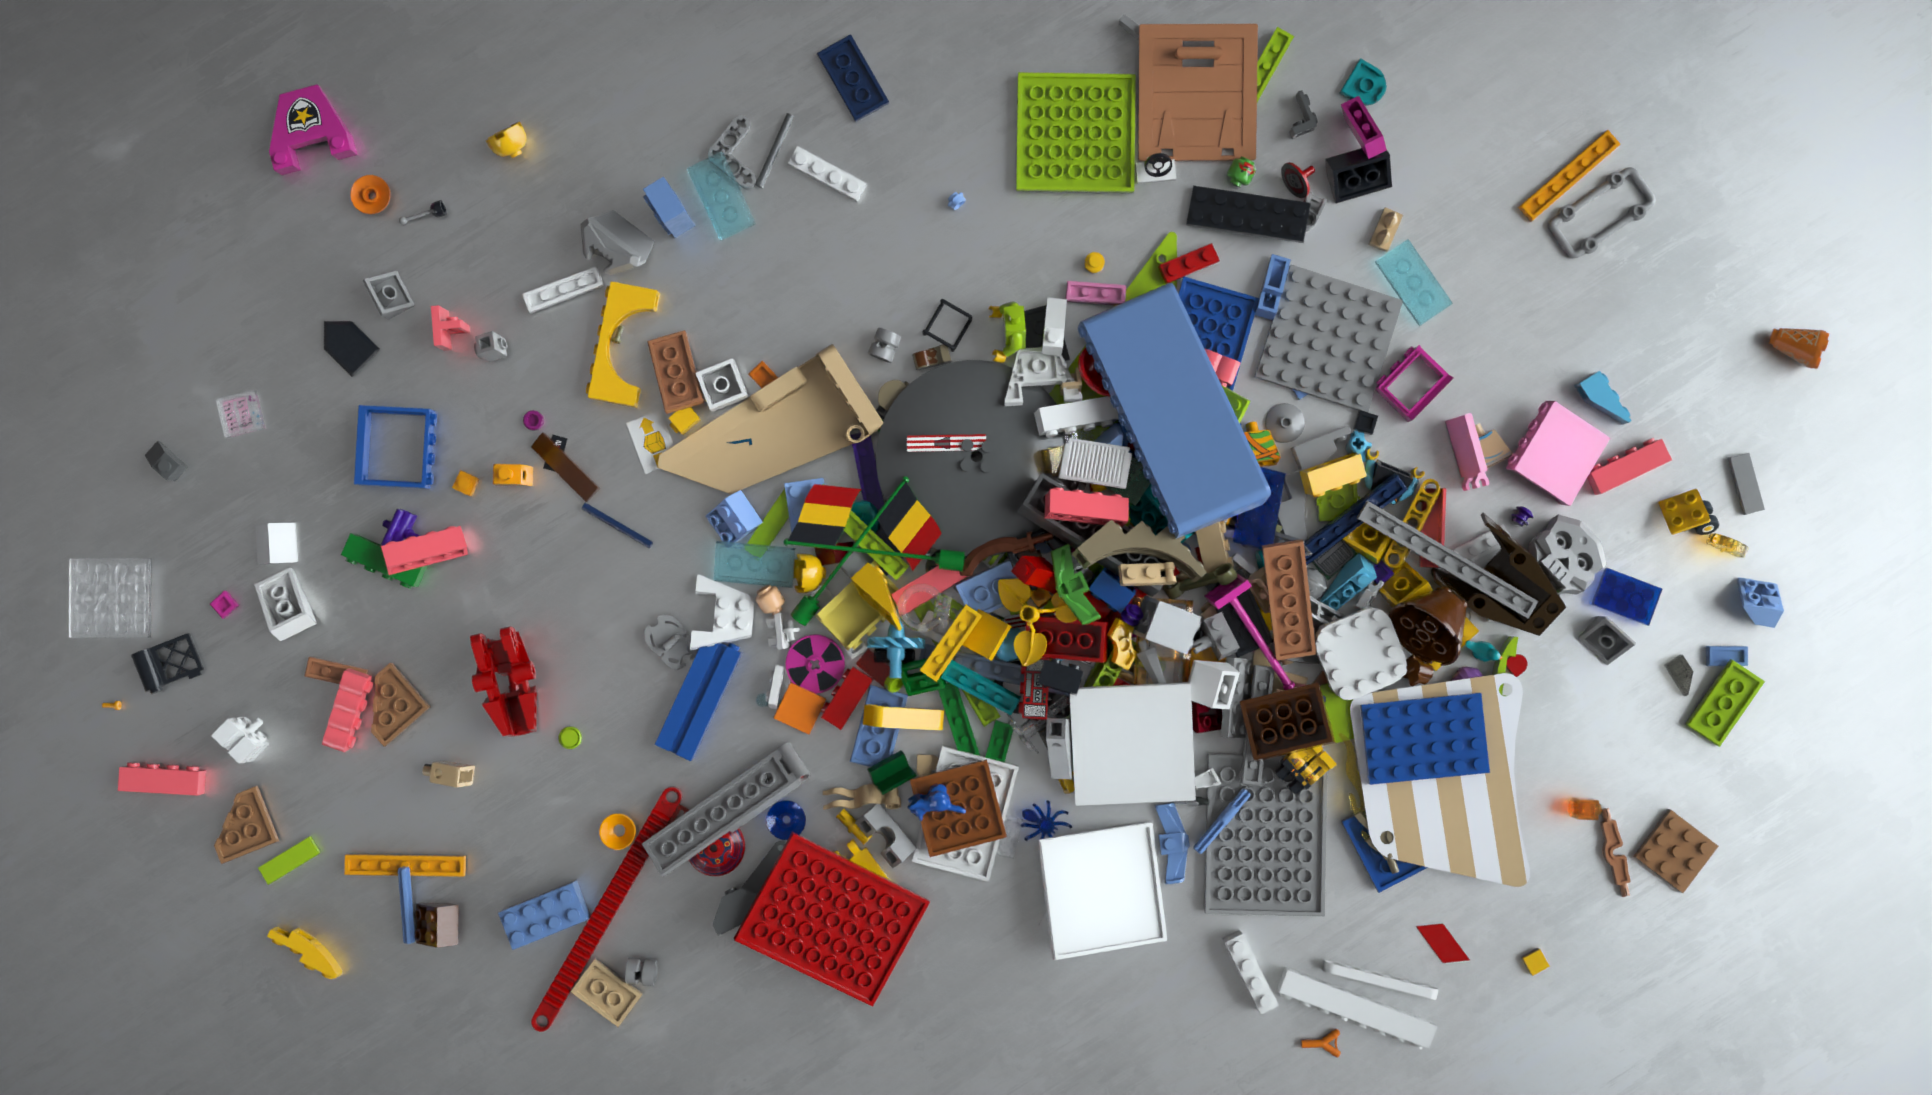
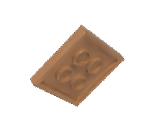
M1668 809L1633 857L1679 892L1684 893L1719 846L1674 811Z

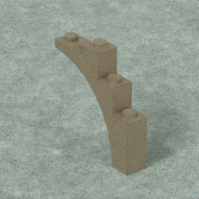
M1110 520L1072 553L1084 569L1109 556L1135 553L1157 557L1166 562H1174L1175 567L1183 571L1194 583L1207 573L1202 563L1197 561L1191 555L1189 548L1181 543L1185 536L1176 539L1175 535L1169 531L1168 526L1155 536L1152 528L1143 521L1127 534H1124L1121 526Z

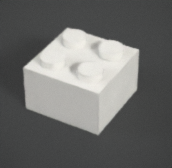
M733 358L696 372L705 399L712 412L749 398Z

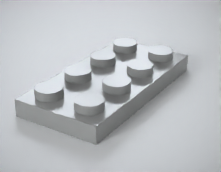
M1228 657L1227 663L1238 670L1240 674L1230 709H1223L1221 737L1245 738L1246 726L1240 701L1250 699L1251 676L1254 668L1253 659Z

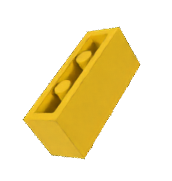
M1350 453L1299 471L1305 494L1313 495V497L1323 496L1325 491L1330 489L1331 491L1340 490L1343 488L1342 485L1347 483L1349 485L1359 483L1361 478L1367 477L1361 454Z

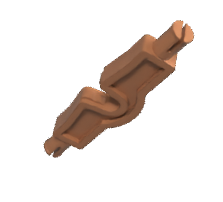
M1609 808L1601 809L1604 821L1600 822L1604 837L1603 856L1611 866L1614 883L1619 885L1621 896H1630L1627 883H1630L1631 880L1628 872L1627 858L1625 855H1613V850L1622 847L1623 841L1618 831L1616 820L1611 819Z

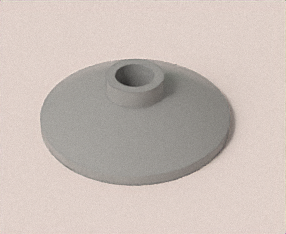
M1283 403L1274 406L1268 412L1265 426L1266 430L1270 431L1274 440L1288 443L1296 440L1302 434L1305 420L1302 412L1296 406ZM1284 419L1289 420L1290 423L1288 426H1285L1283 424Z

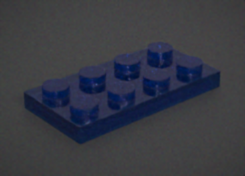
M1260 467L1270 487L1271 495L1263 505L1237 515L1233 542L1262 549L1263 545L1274 543L1286 473Z

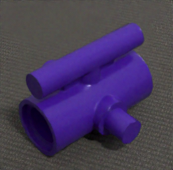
M396 509L391 521H383L382 526L387 528L381 545L383 546L392 541H403L411 536L419 537L412 530L417 515L403 509Z

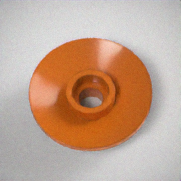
M362 176L355 181L351 188V201L355 208L362 213L377 214L384 210L390 201L389 186L378 176ZM371 193H375L374 199H370Z

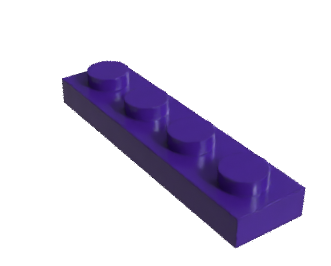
M861 433L851 434L853 440H858L861 437ZM870 435L861 442L852 444L863 500L870 502L877 510H880L884 505V500L878 481L876 459Z

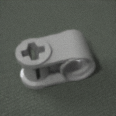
M1309 192L1303 201L1311 203L1309 213L1311 225H1307L1306 232L1314 227L1327 201L1326 198L1321 199L1312 195V192Z

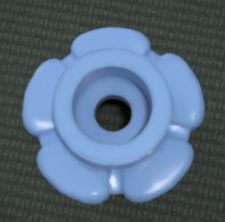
M954 192L948 198V206L954 210L960 208L966 201L963 193L958 194Z

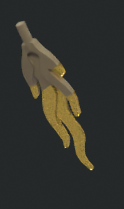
M1339 733L1347 749L1346 774L1357 790L1360 799L1359 809L1354 795L1349 793L1351 809L1356 819L1368 829L1361 778L1356 766L1354 747L1345 735ZM1361 831V835L1368 845L1379 852L1373 845L1370 836L1366 832ZM1390 831L1381 833L1380 839L1382 843L1390 844L1393 841L1394 836ZM1389 853L1388 857L1382 855L1387 860L1391 873H1398L1397 863L1395 859H1391L1393 857L1392 853Z

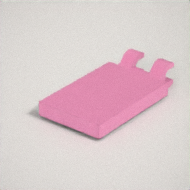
M1472 413L1445 421L1461 478L1464 477L1462 489L1464 491L1470 490L1469 483L1472 484L1473 489L1479 488V480H1481L1483 486L1489 485V480L1485 474V471L1488 470Z

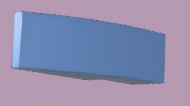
M1274 254L1271 255L1259 294V302L1255 312L1256 316L1273 320L1276 316L1291 259Z

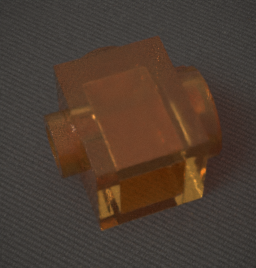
M1572 797L1568 805L1570 817L1579 820H1599V815H1601L1602 811L1599 800L1593 798Z

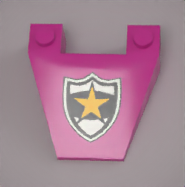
M318 84L279 95L269 149L275 172L280 175H286L301 171L295 149L328 141L331 155L338 160L357 155L353 136Z

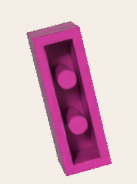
M1357 96L1341 104L1344 119L1367 158L1370 159L1386 151L1384 137L1360 97Z

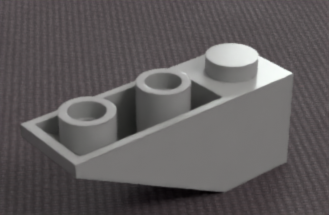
M1047 718L1046 742L1051 778L1071 779V719Z

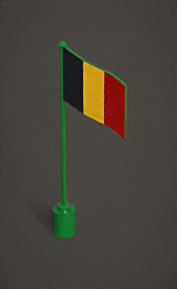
M904 476L902 477V482L852 547L856 548L877 520L887 537L901 553L926 555L942 533L935 519L917 500L907 483L909 478ZM853 551L847 552L814 596L811 594L809 597L804 595L790 614L797 622L806 626L820 608L818 604L820 601L817 598ZM905 557L912 572L922 560Z
M814 484L805 499L794 530L789 539L786 538L783 541L785 546L789 544L935 560V565H939V569L963 572L965 552L941 549L940 553H936L935 557L836 546L846 527L853 503L862 490L856 488Z

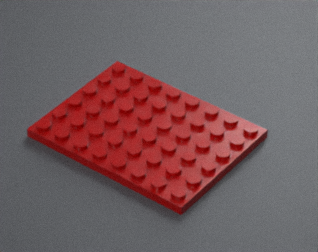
M792 832L735 934L734 940L873 1007L930 901Z

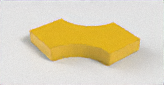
M1116 618L1107 633L1114 647L1111 661L1129 670L1137 656V652L1134 650L1131 642L1134 627Z

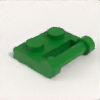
M928 658L908 663L902 662L901 680L908 696L945 688L946 682L941 676L936 682L923 672L908 675V670L921 668Z

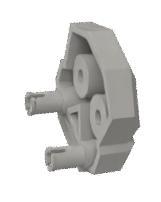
M1559 514L1553 517L1546 529L1537 534L1528 544L1529 553L1534 556L1559 595H1577L1585 591L1594 581L1595 574L1607 565L1601 541L1582 521Z

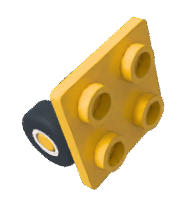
M1693 489L1658 502L1672 535L1694 528L1699 535H1707L1719 528L1720 524L1717 517L1709 515L1713 513L1711 503L1705 500L1702 501L1698 489Z

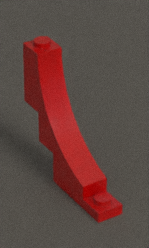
M1022 556L1011 570L1026 585L1036 586L1053 594L1057 592L1053 565L1044 557ZM1091 591L1083 593L1102 617L1098 620L1109 621V628H1111L1116 618L1124 621L1120 612L1112 611L1108 608V603L1102 599L1094 598L1091 595Z

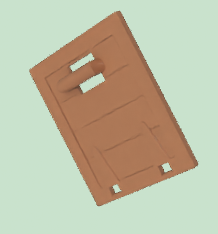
M1141 24L1139 26V161H1146L1147 157L1161 153V149H1172L1173 156H1170L1171 160L1175 159V161H1233L1236 158L1240 159L1241 156L1249 160H1256L1257 24ZM1183 41H1214V47H1183ZM1213 59L1214 67H1182V60ZM1222 149H1233V155H1221Z

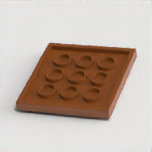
M987 759L910 779L913 795H927L932 785L942 784L947 789L951 804L961 806L966 810L964 814L945 810L941 812L930 811L923 815V820L920 822L930 857L1007 837Z

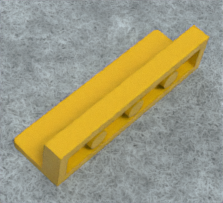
M965 604L920 671L937 682L982 615Z

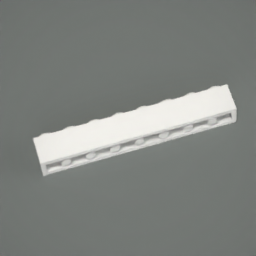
M1284 967L1277 986L1278 992L1281 993L1280 996L1285 999L1300 1000L1299 1003L1306 1007L1314 1005L1322 1013L1329 1014V1012L1337 1014L1336 1017L1341 1020L1348 1021V1019L1356 1021L1355 1024L1362 1028L1370 1026L1378 1034L1385 1035V1033L1393 1035L1392 1038L1397 1041H1410L1411 1045L1418 1049L1423 1047L1430 1049L1438 1027L1426 1019Z

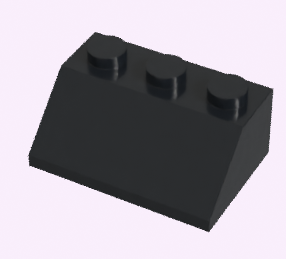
M1362 148L1325 159L1327 178L1335 203L1392 187L1390 154L1387 150L1370 159L1367 158Z

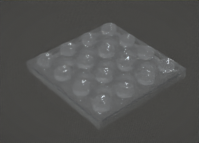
M69 559V638H151L152 559Z

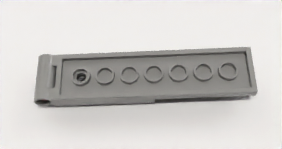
M785 743L643 842L642 845L660 875L665 877L729 831L733 833L799 787L800 783L810 777V773L792 745Z

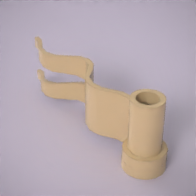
M873 784L863 785L855 790L832 788L823 791V795L839 794L854 799L833 801L824 805L823 810L833 807L856 809L870 803L885 804L887 809H898L901 807L898 787L884 795Z

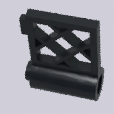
M190 633L131 655L145 692L150 691L151 694L162 691V687L166 684L188 676L189 679L200 676L202 675L200 671L204 670ZM184 639L187 640L189 645L186 653L176 650L179 641ZM165 647L170 649L171 652L167 660L159 658L157 650ZM174 652L185 655L180 666L170 662ZM188 657L195 660L197 668L192 670L183 668ZM168 665L179 668L176 675L168 679L165 672Z

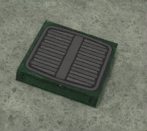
M1341 539L1312 561V564L1324 575L1326 580H1329L1358 554Z

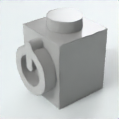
M493 331L475 336L474 350L480 359L484 358L491 362L507 356V342L502 336Z

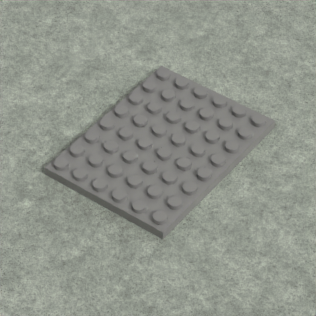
M1208 754L1207 771L1213 768L1221 785L1207 787V798L1210 799V803L1207 805L1206 831L1242 789H1246L1251 796L1206 848L1205 914L1325 916L1327 772L1307 790L1302 789L1300 792L1293 794L1287 785L1294 778L1289 774L1284 780H1281L1274 773L1278 766L1281 765L1279 761L1285 756L1264 760L1261 786L1240 783L1243 755Z

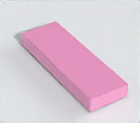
M1067 281V302L1116 306L1125 302L1126 285Z

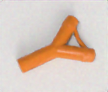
M1334 1029L1322 1039L1301 1040V1048L1321 1047L1333 1056L1339 1057L1341 1052L1337 1047V1038L1340 1035V1031ZM1334 1039L1335 1047L1329 1044V1042H1331Z

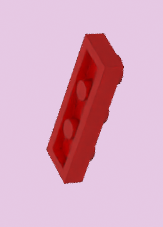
M1211 243L1163 263L1158 268L1165 284H1168L1214 265L1220 260Z

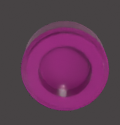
M528 411L523 417V423L527 429L536 431L543 426L544 417L537 411Z

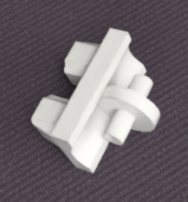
M777 613L767 618L768 628H776V636H769L768 638L769 646L777 647V649L791 648V640H795L794 632L800 630L799 627H793V620H789L788 613Z

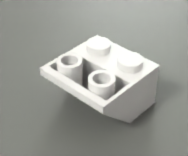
M1194 660L1188 680L1191 683V701L1211 708L1230 709L1240 672L1229 663Z

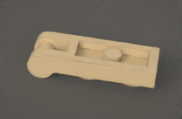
M1174 562L1120 564L1118 566L1120 586L1172 585L1177 583L1176 576L1173 573L1175 569ZM1160 571H1165L1166 577H1161Z

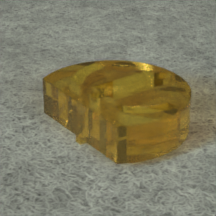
M1710 533L1706 544L1720 549V552L1724 551L1739 558H1745L1749 549L1747 545L1735 539L1716 533Z

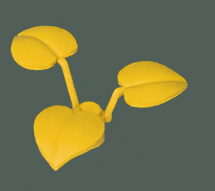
M1017 578L998 580V592L1004 607L1012 612L1020 611V618L1026 621L1027 626L1031 629V632H1020L1014 640V650L1022 666H1030L1044 655L1047 648L1046 637L1041 633H1035L1032 623L1039 619L1040 613L1056 611L1057 619L1065 623L1073 622L1077 617L1064 600L1059 597L1057 592L1051 599L1054 608L1037 609L1026 603L1031 597L1029 585L1024 584Z

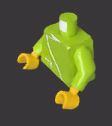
M1014 301L1002 304L1000 307L990 306L988 308L993 310L992 315L989 316L990 318H1001L1003 314L1005 348H1003V351L995 349L992 352V355L996 356L993 359L995 362L1004 363L1006 357L1011 356L1020 349H1026L1024 306H1019Z

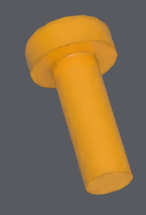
M120 701L102 703V707L120 710L122 703Z

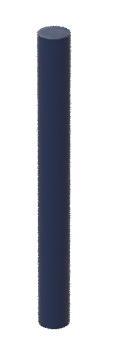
M586 502L583 504L581 509L649 549L653 545V542Z

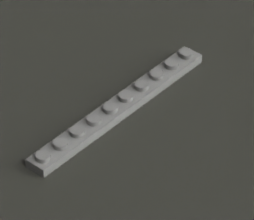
M1366 501L1357 516V519L1525 618L1530 617L1539 602L1369 501Z

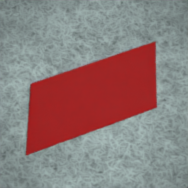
M1444 924L1416 926L1443 963L1470 960Z

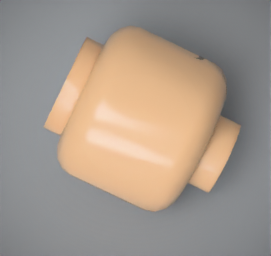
M770 584L759 589L755 598L762 612L765 614L772 613V615L779 613L782 610L781 606L785 602L779 589Z

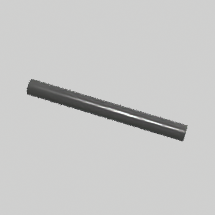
M789 113L785 116L755 184L760 188L764 186L794 118Z

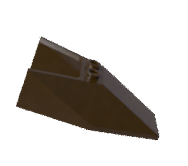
M1482 512L1481 517L1485 526L1490 529L1500 545V551L1483 569L1539 601L1530 617H1523L1448 572L1432 568L1430 571L1433 580L1440 587L1450 589L1451 593L1467 603V607L1479 616L1540 636L1564 611L1566 605L1534 556Z

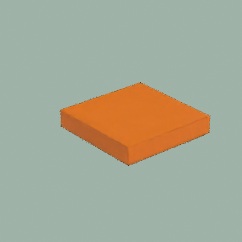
M790 682L773 718L810 734L826 698Z

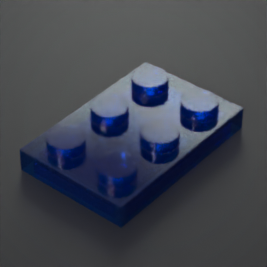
M1605 568L1591 605L1649 626L1663 589L1610 568Z

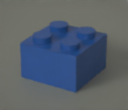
M1106 568L1102 569L1089 588L1094 598L1102 599L1108 603V608L1120 613L1138 590L1134 586H1120V577Z

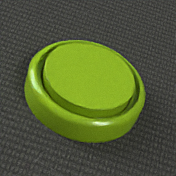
M569 726L560 731L558 740L565 749H574L581 743L582 735L576 727Z

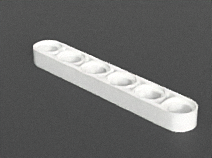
M1328 960L1324 961L1322 971L1430 999L1437 998L1438 989L1432 986Z

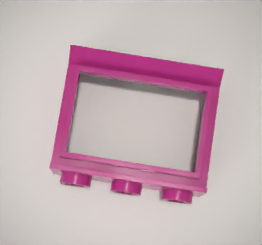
M1420 345L1415 348L1411 346L1403 354L1405 358L1401 362L1399 360L1390 367L1392 372L1388 376L1384 374L1376 382L1378 386L1375 391L1407 422L1412 421L1454 378L1434 361ZM1419 356L1440 379L1408 410L1387 388Z

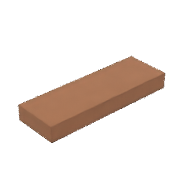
M309 657L304 676L340 684L345 670L350 668L368 674V670Z

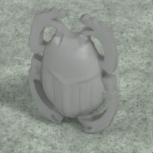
M660 615L657 617L658 625L655 627L648 625L646 627L644 638L653 652L658 656H661L662 653L665 655L661 659L667 666L674 670H679L686 666V663L680 664L682 656L692 654L690 660H693L699 649L689 652L686 642H691V636H683L687 632L682 624L670 615ZM665 621H671V622L677 624L678 627H676V626L673 625V624H669V623L667 624V623H665ZM650 634H653V643L655 647H653L651 643ZM670 657L677 659L678 662L672 663L668 660V658Z

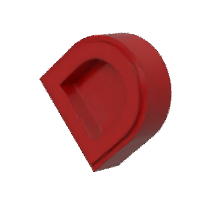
M1516 654V657L1509 656L1507 658L1506 668L1515 677H1518L1527 669L1528 662L1523 655Z

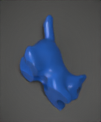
M942 784L932 785L927 795L916 794L908 799L910 804L907 808L920 821L923 820V815L930 811L941 812L949 810L962 814L966 813V810L961 806L951 804L947 789Z

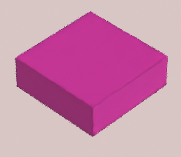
M223 591L210 603L222 619H225L239 606L227 591Z

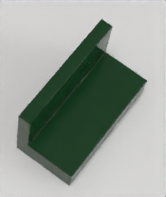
M902 750L867 769L873 785L882 795L917 776L909 766Z

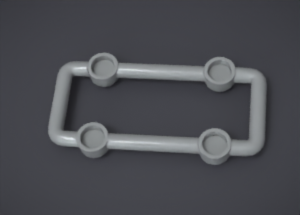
M1627 167L1621 172L1609 174L1605 183L1573 205L1561 207L1558 215L1550 220L1549 230L1570 258H1578L1584 253L1591 254L1597 249L1600 242L1632 220L1638 221L1644 218L1646 211L1654 205L1655 196L1637 170ZM1630 175L1647 201L1642 205L1636 204L1630 207L1626 216L1594 238L1588 237L1582 240L1580 247L1574 251L1558 229L1557 224L1573 219L1576 211L1608 189L1618 188L1623 184L1624 178Z

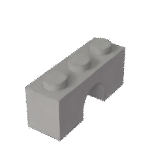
M880 804L874 805L855 822L867 838L873 833H879L885 838L886 847L880 854L892 868L902 863L917 849Z

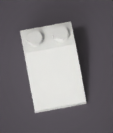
M291 567L255 584L269 631L278 640L283 641L317 624L312 608Z

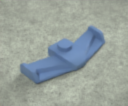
M1174 802L1157 804L1154 806L1165 831V834H1158L1161 855L1168 854L1165 884L1181 883L1185 879L1187 852L1190 847L1189 836L1185 832Z

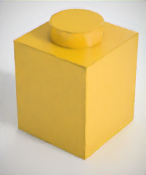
M691 407L678 410L669 417L671 421L670 427L676 433L680 432L683 435L701 421V418Z

